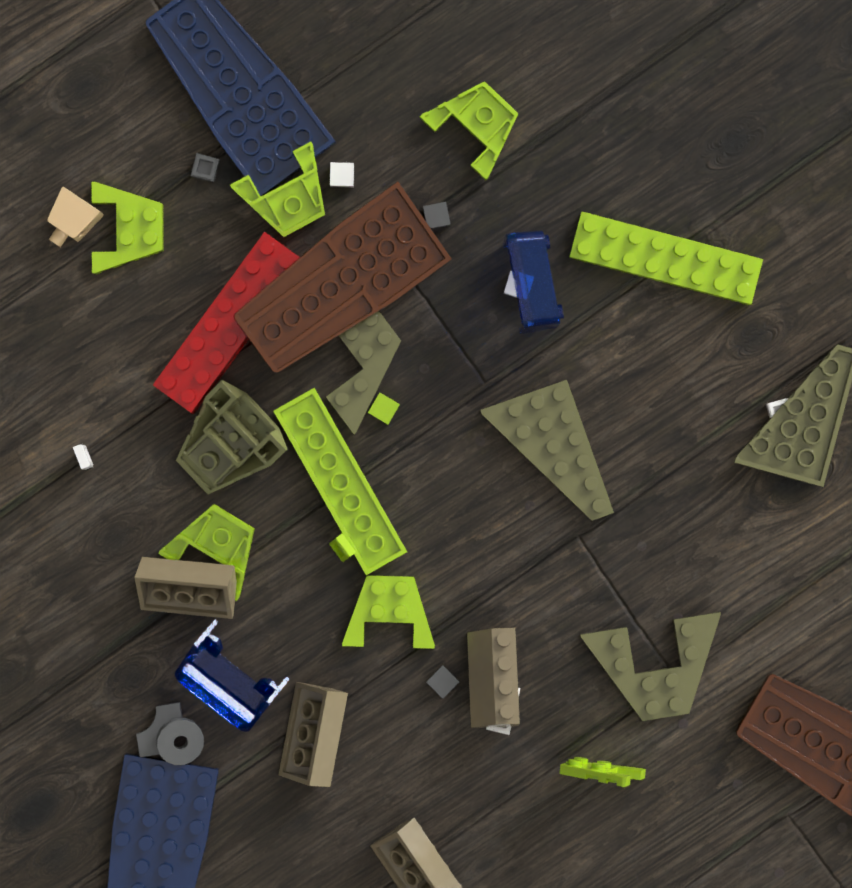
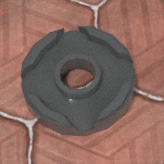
M174 718L160 728L156 736V747L160 756L166 762L173 765H185L194 761L200 755L204 747V736L200 727L193 720ZM178 736L186 737L184 745L179 747L174 745V740Z

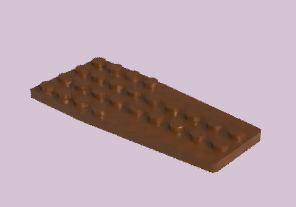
M395 182L335 226L234 314V320L271 371L279 372L400 298L449 262L451 257L399 182Z
M774 674L767 675L738 725L736 735L852 816V712Z

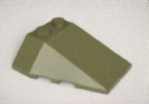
M222 380L205 397L203 406L194 420L191 432L187 435L176 461L207 494H210L271 466L288 449L280 428L246 392Z

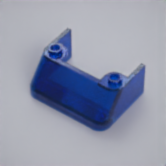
M543 231L506 234L503 244L504 247L508 248L522 326L520 334L557 328L560 324V319H563L564 315L562 305H557L547 253V249H550L548 234L544 235Z
M214 620L193 644L175 671V677L184 687L239 730L247 732L258 721L290 678L286 676L279 686L273 680L261 678L256 683L220 654L223 650L221 640L211 634L218 624Z

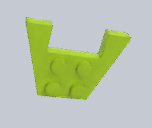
M484 81L450 101L444 102L429 112L423 113L420 119L434 132L451 116L457 119L486 147L483 153L471 164V167L486 181L517 119L518 113Z
M311 141L292 151L303 174L265 195H259L249 175L230 184L231 188L283 237L325 215L314 148Z
M92 182V204H116L117 245L116 252H92L93 274H99L102 271L164 251L162 203L104 184Z
M214 504L163 547L158 554L166 559L180 560L190 544L221 564L234 565L237 580L235 600L237 601L241 595L255 528Z
M367 575L342 646L364 647V622L414 623L413 648L434 649L435 644L415 578L409 576Z
M574 757V759H568V762L560 764L559 774L582 779H597L601 783L611 782L617 783V786L627 787L630 785V779H644L646 769L611 765V762L608 761L592 763L588 762L587 758Z

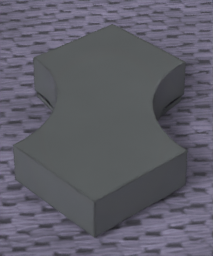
M180 702L156 706V716L152 725L148 729L136 734L140 757L159 754L156 747V736L164 724L166 725L174 718H183Z

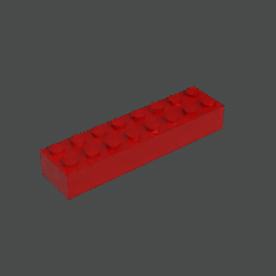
M264 232L154 382L153 386L190 413L195 414L207 394L215 387L249 340L234 320V314L300 257Z

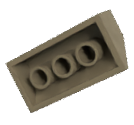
M142 557L134 577L141 610L233 619L237 585L234 565Z
M493 628L468 632L471 728L519 726L515 628Z
M296 682L279 776L308 786H331L348 693L333 688Z
M415 818L400 824L370 845L398 888H462Z

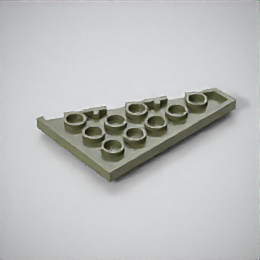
M838 344L835 345L790 395L786 402L781 405L775 414L734 458L733 463L824 487L852 383V348Z
M567 380L480 410L481 415L591 521L614 513Z

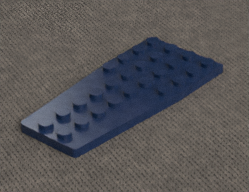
M173 0L146 20V26L216 139L243 176H250L260 196L270 192L301 169L292 151L311 141L316 158L336 143L295 86L219 0Z
M125 754L113 821L108 888L196 887L208 839L219 773L218 768L193 764L173 765L162 759Z

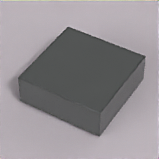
M196 153L191 177L214 183L220 160Z
M446 202L423 206L425 220L431 229L451 226Z
M442 665L426 683L444 698L459 683V680Z

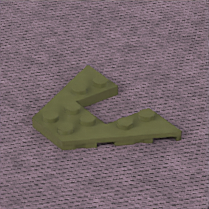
M379 311L338 335L362 366L363 370L326 396V398L354 435L357 433L401 343L400 338Z
M721 612L673 619L680 666L635 673L627 627L580 634V637L642 721L690 713Z

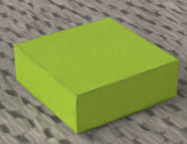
M379 393L368 413L388 425L400 404Z
M340 534L329 543L343 562L356 553L343 534Z

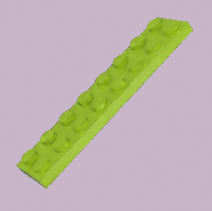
M581 212L569 258L746 305L752 304L763 259L586 212Z
M313 388L274 410L276 417L342 534L356 551L354 555L365 574L368 575L407 553L406 548L316 389Z

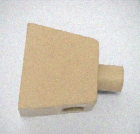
M62 187L47 219L51 225L56 227L49 240L59 247L63 245L68 236L79 242L104 214L65 187Z

